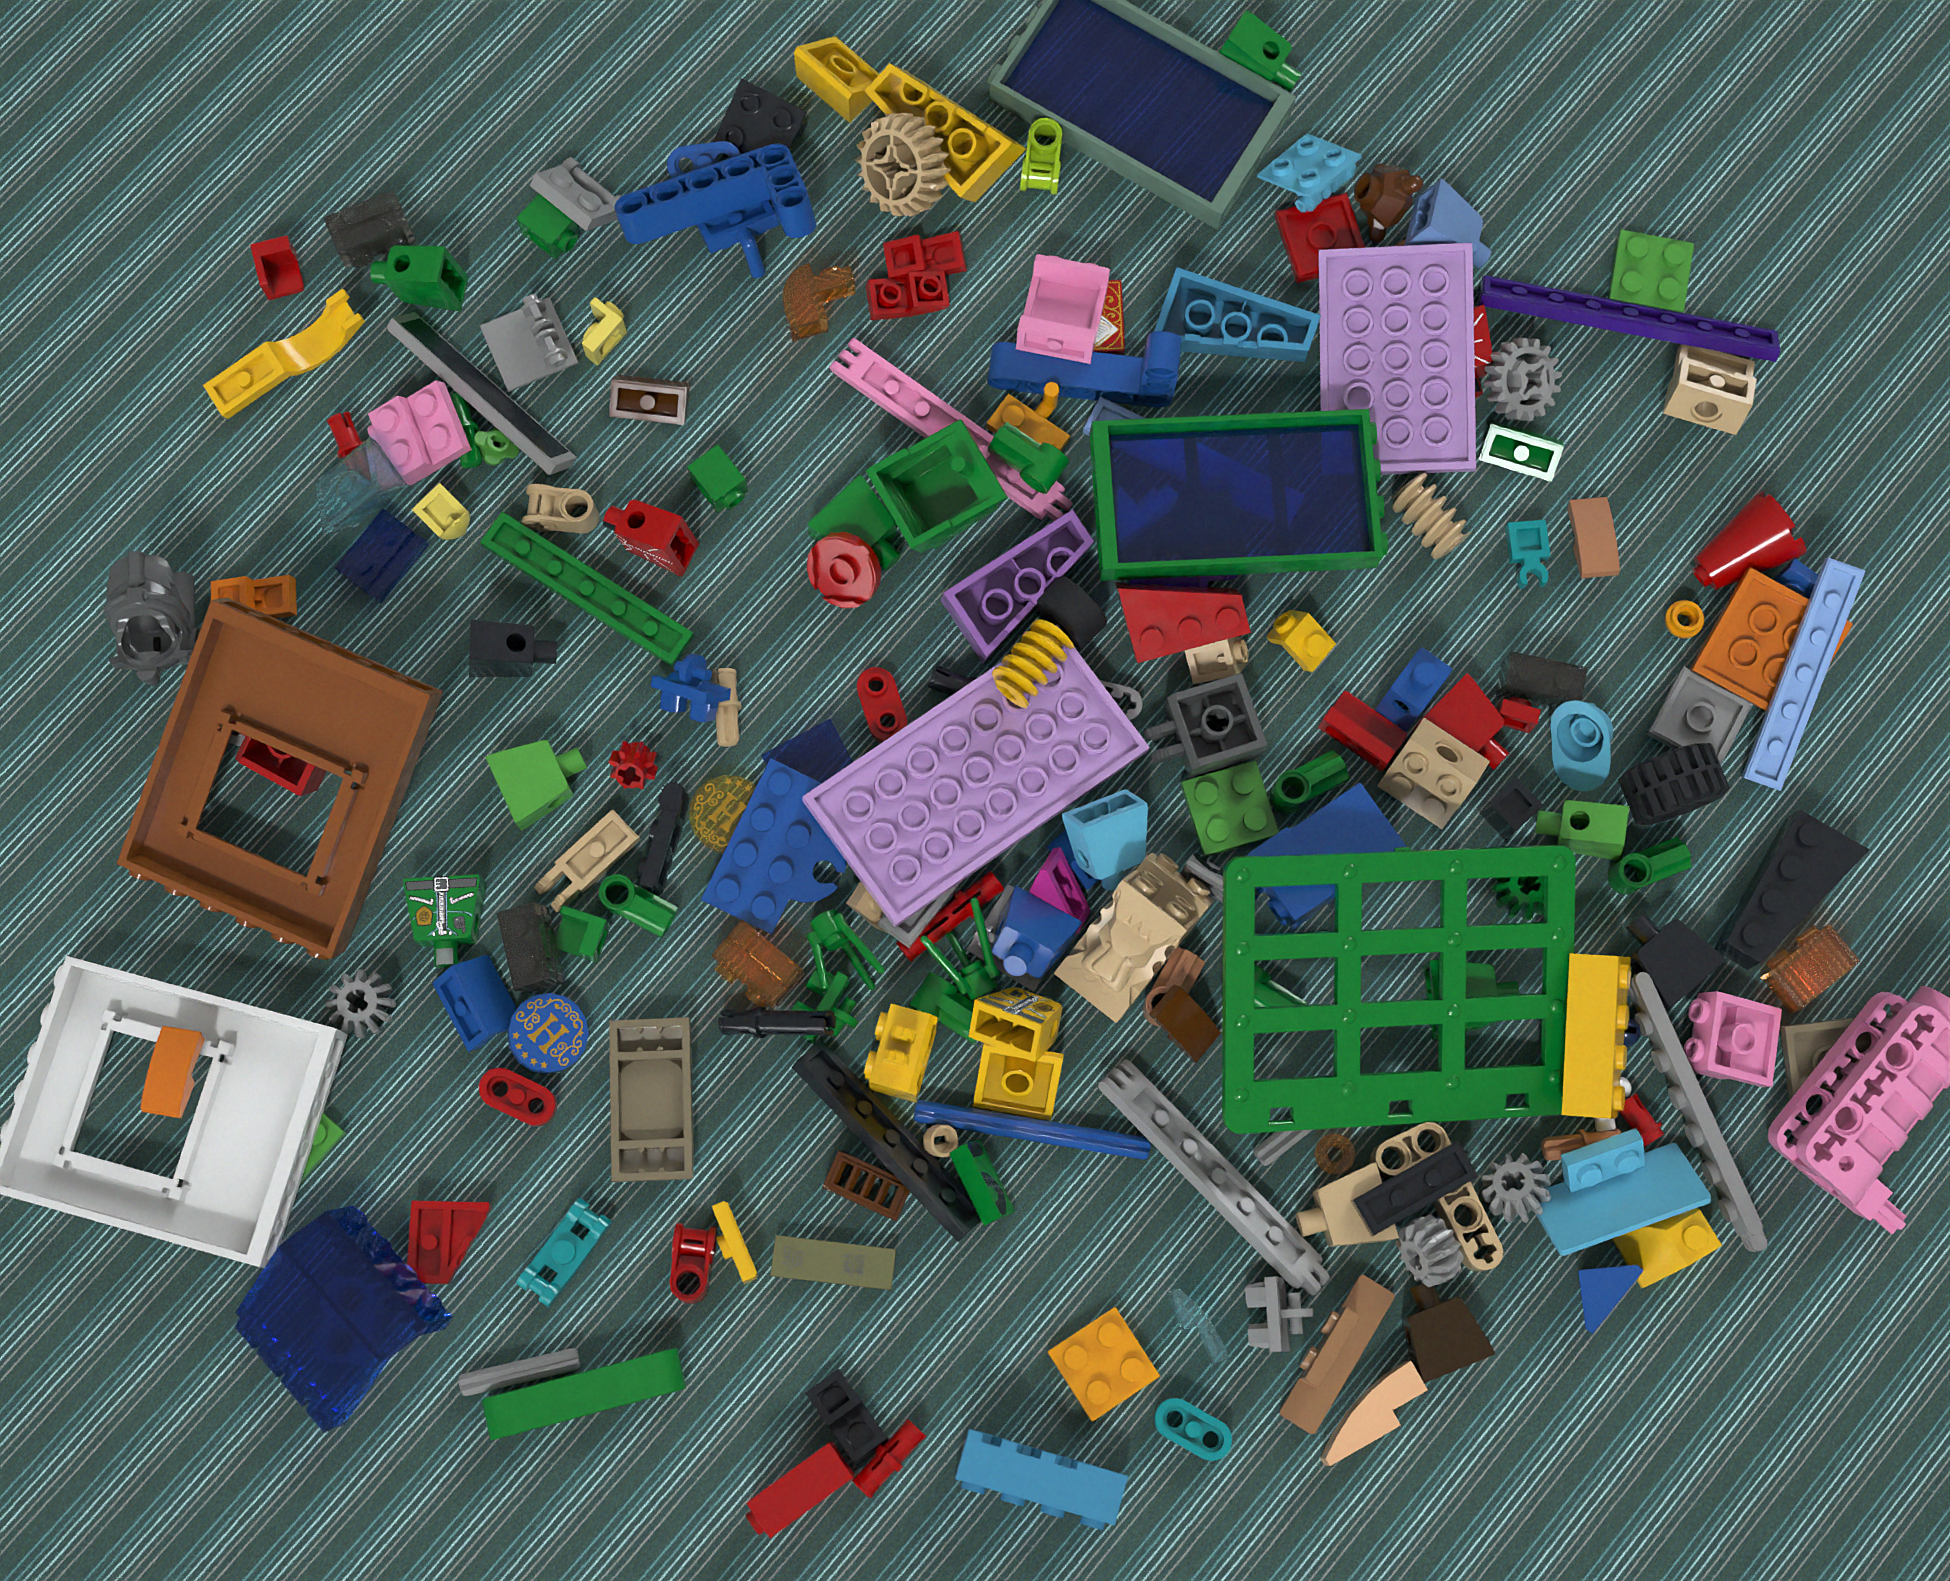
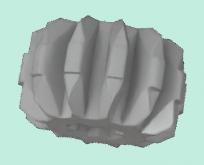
M362 969L357 970L355 981L346 973L341 975V981L345 986L340 989L336 985H331L329 990L337 995V999H330L325 1002L327 1008L336 1010L329 1017V1021L332 1024L342 1023L340 1031L346 1034H350L354 1029L355 1035L358 1038L365 1037L367 1026L374 1034L380 1033L381 1029L377 1021L381 1019L384 1022L390 1023L392 1017L385 1013L384 1009L396 1006L395 1000L385 998L393 990L391 985L388 983L380 985L382 977L377 973H373L367 979L366 972ZM358 997L368 1003L364 1011L353 1005Z
M1523 1153L1516 1162H1513L1511 1156L1505 1154L1504 1165L1500 1166L1497 1163L1491 1162L1490 1169L1493 1174L1482 1175V1182L1487 1187L1482 1191V1197L1485 1202L1491 1203L1489 1209L1493 1215L1497 1216L1503 1213L1505 1221L1510 1224L1516 1215H1520L1522 1222L1528 1223V1213L1530 1211L1542 1215L1543 1209L1540 1202H1550L1551 1195L1546 1188L1551 1185V1181L1547 1174H1542L1543 1167L1540 1162L1535 1161L1529 1164L1527 1155Z
M1431 1214L1424 1217L1420 1216L1405 1224L1398 1231L1399 1239L1396 1241V1246L1401 1251L1399 1259L1404 1261L1406 1271H1411L1415 1281L1418 1283L1423 1282L1428 1287L1439 1285L1455 1277L1456 1273L1461 1271V1262L1464 1260L1463 1254L1458 1249L1461 1243L1455 1240L1453 1230L1446 1228L1442 1218L1436 1219Z

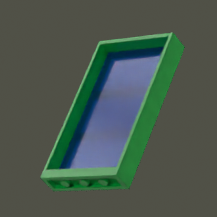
M1369 409L1092 421L1089 440L1100 581L1377 568L1383 555H1387V533L1381 532L1380 518L1384 517V498L1382 495H1377L1376 482H1379L1381 478V465L1379 458L1374 459L1373 445L1377 443V426L1375 422H1370Z

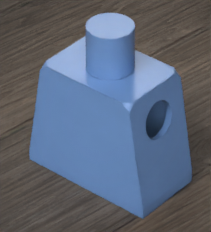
M1439 179L1416 197L1405 246L1472 243L1473 266L1476 268L1482 267L1491 256V249L1479 241L1483 225L1481 215L1445 180Z

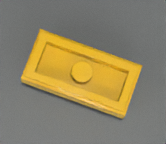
M723 1201L713 1205L712 1209L723 1233L716 1237L724 1259L733 1257L744 1284L757 1279L758 1273L728 1202Z

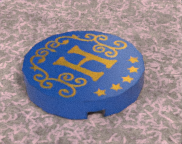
M553 993L534 995L521 1003L511 1016L508 1026L509 1049L514 1057L530 1071L539 1073L561 1072L574 1064L585 1050L589 1035L586 1017L578 1005L565 996Z

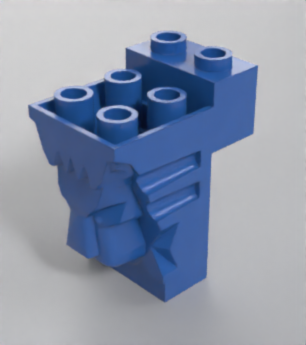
M1359 782L1289 830L1286 827L1249 852L1247 856L1393 851L1394 847L1407 846ZM1335 884L1255 887L1260 894L1265 891L1270 898L1267 904L1273 915L1283 926L1288 923L1292 931L1315 915L1325 903L1329 905L1335 900Z

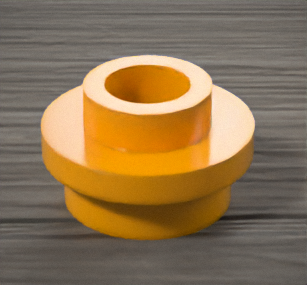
M1680 600L1673 603L1667 609L1665 625L1674 636L1683 639L1691 638L1701 631L1704 625V614L1701 608L1694 602ZM1678 615L1686 616L1689 619V625H1681L1678 622Z

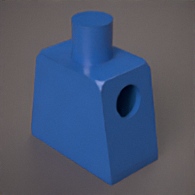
M1420 647L1390 687L1375 711L1407 733L1453 669L1425 648ZM1395 700H1399L1407 705L1409 711L1399 707Z
M1015 886L999 916L991 951L994 955L1004 960V968L1009 974L1021 976L1026 972L1035 978H1042L1066 952L1082 921L1024 889Z

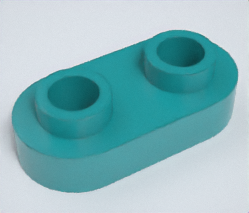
M1170 1398L1161 1402L1155 1410L1154 1425L1157 1431L1163 1437L1204 1460L1215 1461L1223 1458L1229 1452L1232 1445V1435L1229 1428L1222 1421L1185 1400ZM1171 1411H1177L1181 1415V1423L1177 1427H1171L1167 1423V1415ZM1208 1431L1214 1432L1217 1436V1443L1211 1448L1206 1447L1203 1443V1436Z

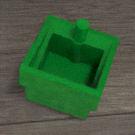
M961 419L865 470L910 548L920 553L925 552L929 548L937 549L998 509V504L1008 499L1007 494Z

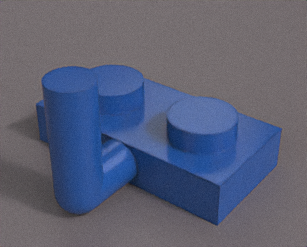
M768 200L696 225L710 254L727 249L733 244L740 242L752 277L760 278L765 275L766 270L757 242L753 236L763 234L767 230L779 226L776 213Z

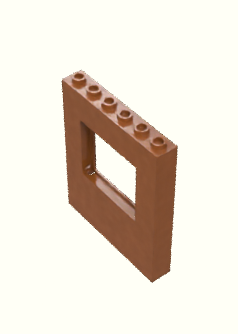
M230 598L211 600L116 864L129 869V875L144 881L154 880L165 885L164 890L170 894L181 897L190 896L199 900V905L204 909L212 912L224 911L235 916V921L240 925L249 928L260 927L271 932L270 936L285 944L296 943L307 948L306 952L315 958L328 960L344 953L443 691ZM233 730L343 778L307 876L197 828ZM353 782H356V786L352 788Z

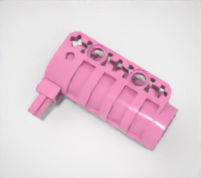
M1920 986L1909 1002L1889 992L1875 994L1782 1109L1768 1130V1139L1772 1147L1804 1175L1836 1197L1853 1213L1869 1221L1874 1219L1890 1234H1894L1897 1228L1902 1230L1905 1227L1906 1223L1903 1221L1907 1216L1888 1200L1893 1192L1882 1184L1877 1177L1883 1171L1882 1165L1894 1151H1899L1907 1141V1134L1917 1121L1923 1120L1933 1108L1932 1102L1943 1088L1947 1089L1950 1086V998L1927 986ZM1886 1004L1891 1005L1890 1010L1893 1014L1890 1018L1886 1017L1887 1013L1883 1010ZM1871 1021L1876 1022V1026L1881 1027L1882 1030L1880 1031L1870 1026ZM1868 1032L1871 1036V1045L1865 1052L1859 1053L1855 1046L1856 1039L1861 1033ZM1847 1053L1849 1056L1856 1058L1857 1062H1850L1851 1059L1845 1057V1054ZM1837 1066L1841 1067L1840 1071L1844 1075L1841 1080H1837V1075L1833 1072ZM1821 1084H1826V1088L1831 1089L1832 1093L1820 1088ZM1819 1094L1822 1099V1106L1816 1114L1809 1115L1806 1111V1102L1812 1095ZM1798 1116L1808 1121L1807 1125H1802L1801 1121L1796 1120L1795 1117ZM1787 1129L1792 1130L1791 1134L1794 1136L1791 1143L1787 1142V1138L1784 1135Z

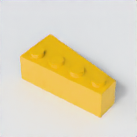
M889 63L864 90L886 115L891 113H912L914 117L925 118V126H935L934 138L944 139L940 145L941 151L949 153L943 161L944 165L951 170L943 175V177L960 198L976 202L1027 149L908 71Z
M1570 953L1562 1115L1612 1119L1617 1117L1618 1110L1623 1111L1625 1087L1620 1086L1621 1070H1625L1627 1064V1047L1623 1046L1624 1033L1629 1023L1627 998L1631 982V957Z

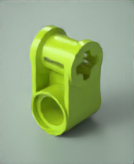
M1040 118L1030 127L1026 157L1023 159L1020 191L1033 188L1049 190L1051 195H1057L1061 161L1059 160L1062 129L1053 119ZM1046 136L1051 138L1054 142L1050 145L1044 146L1039 144L1036 140L1040 137Z

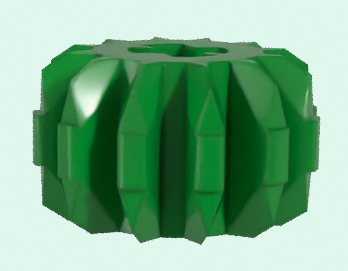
M1544 876L1495 878L1500 883L1494 884L1491 887V892L1503 895L1496 902V907L1501 908L1506 904L1511 906L1508 911V917L1514 918L1520 910L1524 921H1530L1533 918L1534 912L1540 917L1544 915ZM1523 880L1530 883L1528 889L1532 890L1528 894L1520 891L1523 885L1518 884Z

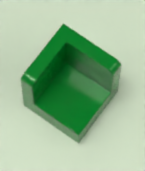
M562 905L559 913L563 918L553 947L556 950L598 963L611 925L606 919Z

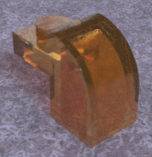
M807 263L796 269L789 276L784 285L782 299L785 320L792 342L828 332L827 315L823 303L855 294V281L850 266L844 268L839 266L829 267L821 271L819 275L813 276L810 264Z

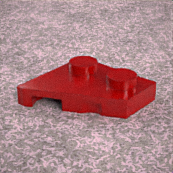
M411 1201L406 1283L450 1284L492 1210V1203Z

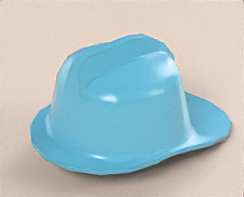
M1578 700L1564 702L1555 709L1551 717L1552 760L1555 772L1560 780L1571 789L1582 792L1594 790L1604 783L1610 771V742L1613 738L1611 720L1604 711L1596 707L1595 703Z

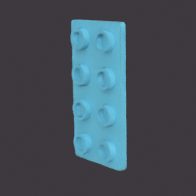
M1635 1128L1562 1154L1564 1182L1546 1188L1551 1195L1550 1202H1540L1543 1212L1542 1215H1536L1561 1256H1565L1709 1204L1711 1202V1195L1676 1143H1670L1644 1153L1643 1138Z

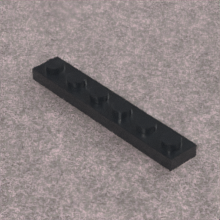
M822 1040L794 1063L791 1068L957 1242L961 1241L981 1222L968 1192L925 1150L924 1146Z

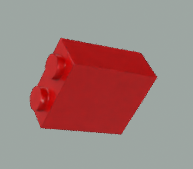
M831 1441L749 1500L746 1504L750 1511L745 1516L758 1535L766 1532L768 1537L772 1538L854 1478L855 1474Z

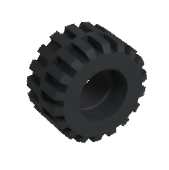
M1695 743L1660 754L1628 769L1618 779L1630 812L1637 825L1656 824L1689 813L1718 800L1730 789L1711 743Z

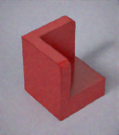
M287 235L250 244L259 284L268 300L300 293L305 290L296 250Z

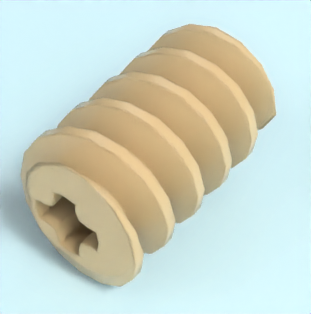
M1422 473L1404 485L1394 495L1392 499H1396L1392 509L1396 513L1406 510L1402 517L1403 523L1407 525L1416 522L1412 528L1413 535L1419 536L1426 533L1421 544L1425 548L1436 545L1431 556L1434 559H1439L1454 550L1472 532L1461 533L1466 520L1463 519L1454 523L1451 521L1457 511L1454 507L1446 511L1441 509L1447 498L1442 496L1433 499L1432 495L1437 486L1433 484L1424 488L1422 484L1428 475Z

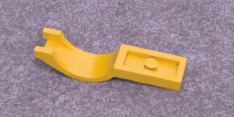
M342 288L326 300V307L322 315L301 333L276 342L266 341L205 383L203 386L220 414L229 419L288 377L313 370L329 361L341 351L365 322L359 313H353L346 302L350 298L347 292Z

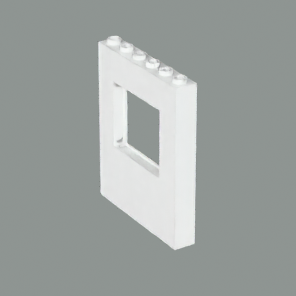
M66 956L64 964L58 968L54 977L55 990L51 1002L43 1009L41 1015L42 1028L38 1039L29 1049L27 1056L29 1065L25 1077L15 1089V1105L11 1117L4 1123L1 1130L0 1194L272 1270L348 1034L329 1026ZM162 1025L202 1032L205 1041L200 1054L212 1057L213 1060L173 1179L73 1152L114 1031L157 1042ZM221 1054L224 1055L223 1062H219ZM179 1179L183 1180L180 1188L177 1187Z

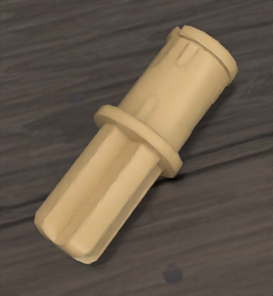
M720 668L718 671H712L713 683L731 689L730 700L718 702L716 713L717 743L722 747L736 746L739 741L738 711L742 709V705L738 701L737 672L732 668Z

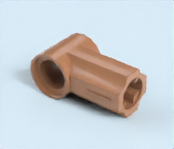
M1177 947L1144 1001L1143 1014L1149 1023L1160 1027L1149 1016V1013L1153 1010L1152 1000L1157 997H1164L1173 985L1181 987L1189 994L1205 965V961L1186 949Z

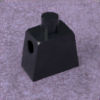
M471 620L469 677L532 676L533 663L556 664L557 641L534 640V626ZM512 649H518V650H520L521 652H513V651H511V650H512Z
M1643 913L1626 927L1641 945L1628 956L1631 957L1630 966L1636 975L1640 972H1646L1650 975L1665 1010L1673 1007L1726 961L1722 954L1676 918L1659 930L1649 917Z

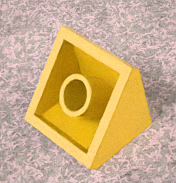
M836 36L797 46L794 51L796 77L851 123L873 101L864 90L874 81L879 73Z
M984 1042L972 1107L1051 1121L1064 1054L1045 1051L1038 1061L1033 1062Z

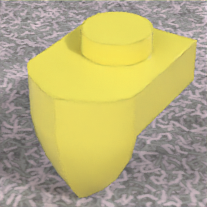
M438 483L412 509L442 540L459 538L465 535L470 523L469 511L441 483Z

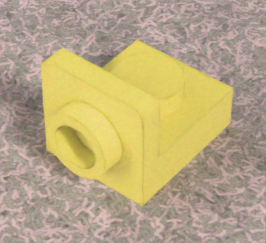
M594 297L590 302L593 315L601 322L593 323L587 329L583 336L582 346L586 357L598 366L627 334L623 321L624 314L620 309L609 301L604 304Z

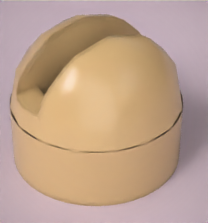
M934 1125L928 1128L923 1135L924 1148L933 1156L948 1157L950 1156L949 1153L958 1146L957 1133L949 1125ZM944 1135L945 1142L934 1143L935 1137Z

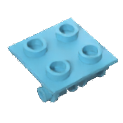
M1306 133L1259 172L1257 178L1296 193L1297 200L1295 205L1299 211L1304 213L1306 211H1313L1323 201L1322 198L1327 199L1345 181L1350 180L1356 170L1355 163L1362 158V155Z

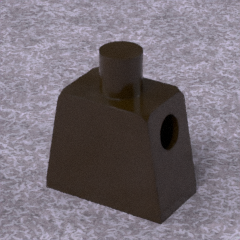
M1421 1283L1409 1288L1418 1311L1403 1317L1402 1325L1410 1359L1424 1383L1495 1355L1493 1347L1460 1296L1441 1302L1435 1286L1428 1287Z

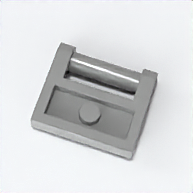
M572 157L567 158L560 166L535 173L530 186L585 231L618 220L614 205L621 196L612 195L582 171L581 164Z

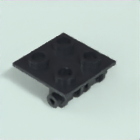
M741 78L713 142L726 141L732 143L737 147L741 155L771 144H783L790 150L796 135L801 136L806 129L807 123L803 120L807 111Z

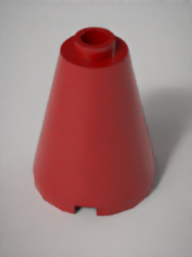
M1762 490L1754 495L1694 558L1696 566L1692 568V572L1704 588L1710 585L1713 589L1717 590L1740 581L1747 568H1752L1761 573L1788 563L1794 558L1798 559L1807 550L1802 537L1794 540L1792 528L1795 525L1774 497L1770 494L1765 496V492Z

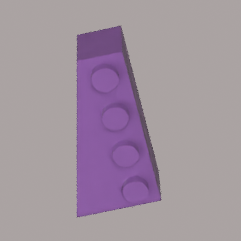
M1073 509L943 593L941 598L942 604L982 664L1033 611L1038 598L1044 593V589L1055 578L1065 576L1092 546L1093 539Z

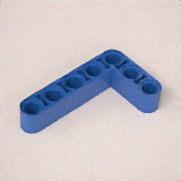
M771 144L628 193L620 197L614 205L624 237L627 242L632 244L645 243L769 199L787 236L791 238L805 237L812 233L817 226L807 189L789 148L783 144Z
M1152 332L1147 336L1143 358L1093 352L1091 364L1016 350V343L998 342L991 347L987 383L991 387L1001 390L1043 394L1045 385L1049 382H1054L1059 386L1060 397L1098 401L1101 396L1113 403L1157 408L1167 407L1172 403L1178 379L1182 338L1172 332Z

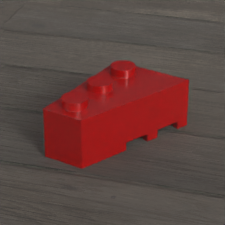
M1115 582L1133 654L1137 663L1251 633L1242 595L1235 588L1178 587L1161 584L1141 585Z

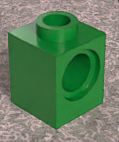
M538 194L516 218L521 233L555 260L562 252L567 253L575 246L580 234L577 223L541 194Z
M718 444L687 466L690 479L717 513L724 508L730 510L743 501L745 493L748 492L746 479Z

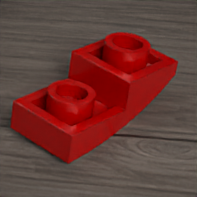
M944 270L908 272L905 278L868 279L865 285L870 320L922 315L944 310L950 306Z

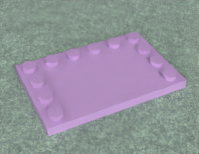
M1455 243L1319 250L1321 411L1369 409L1370 422H1375L1377 426V443L1373 445L1374 459L1379 458L1381 475L1476 472L1473 244ZM1350 432L1321 433L1322 477L1354 476Z

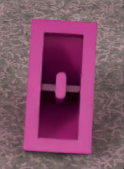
M1061 847L1053 848L1041 867L1029 893L1082 921L1076 932L1078 934L1091 909Z

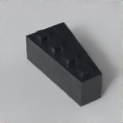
M1798 810L1785 819L1714 949L1747 970L1760 964L1858 863L1869 849L1806 812Z

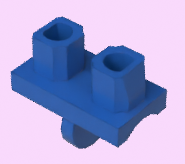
M692 653L683 661H677L674 666L676 672H672L666 678L652 675L651 687L661 690L660 709L675 713L686 711L687 699H690L689 717L698 722L715 720L718 702L730 700V688L708 682L711 679L712 672L707 669L705 658L698 654Z

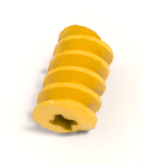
M1040 619L1034 620L1030 627L1031 631L1024 632L1022 635V643L1014 644L1011 649L1012 654L1005 655L1002 659V666L995 667L992 672L997 689L1011 702L1025 709L1029 706V703L1023 694L1027 693L1036 697L1039 692L1033 682L1046 685L1048 679L1042 671L1046 670L1055 674L1058 668L1052 659L1055 658L1065 662L1067 655L1062 650V647L1074 649L1072 641L1061 629L1048 621Z

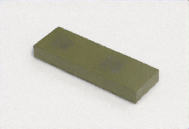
M775 1235L770 1276L892 1290L896 1249Z

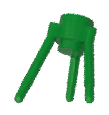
M977 898L971 899V906L986 965H983L980 959L971 963L953 931H950L946 936L963 966L959 970L960 975L927 936L921 937L923 945L954 980L961 994L967 993L970 1000L976 999L996 988L998 983L994 977L1001 974L993 959Z
M833 909L816 916L810 923L813 932L807 934L806 937L813 950L821 988L823 990L829 988L821 950L822 946L826 947L828 951H834L842 947L868 989L874 990V982L848 940L853 943L879 974L884 973L885 969L848 925L843 914Z

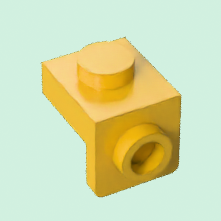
M1288 610L1278 616L1273 623V629L1266 636L1271 643L1282 645L1302 669L1308 672H1313L1336 645L1308 612Z

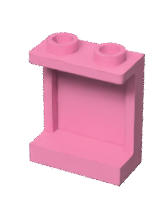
M1037 254L1024 313L1021 315L1018 325L1016 350L1091 364L1107 294L1110 269L1094 263H1081L1065 260L1058 256Z

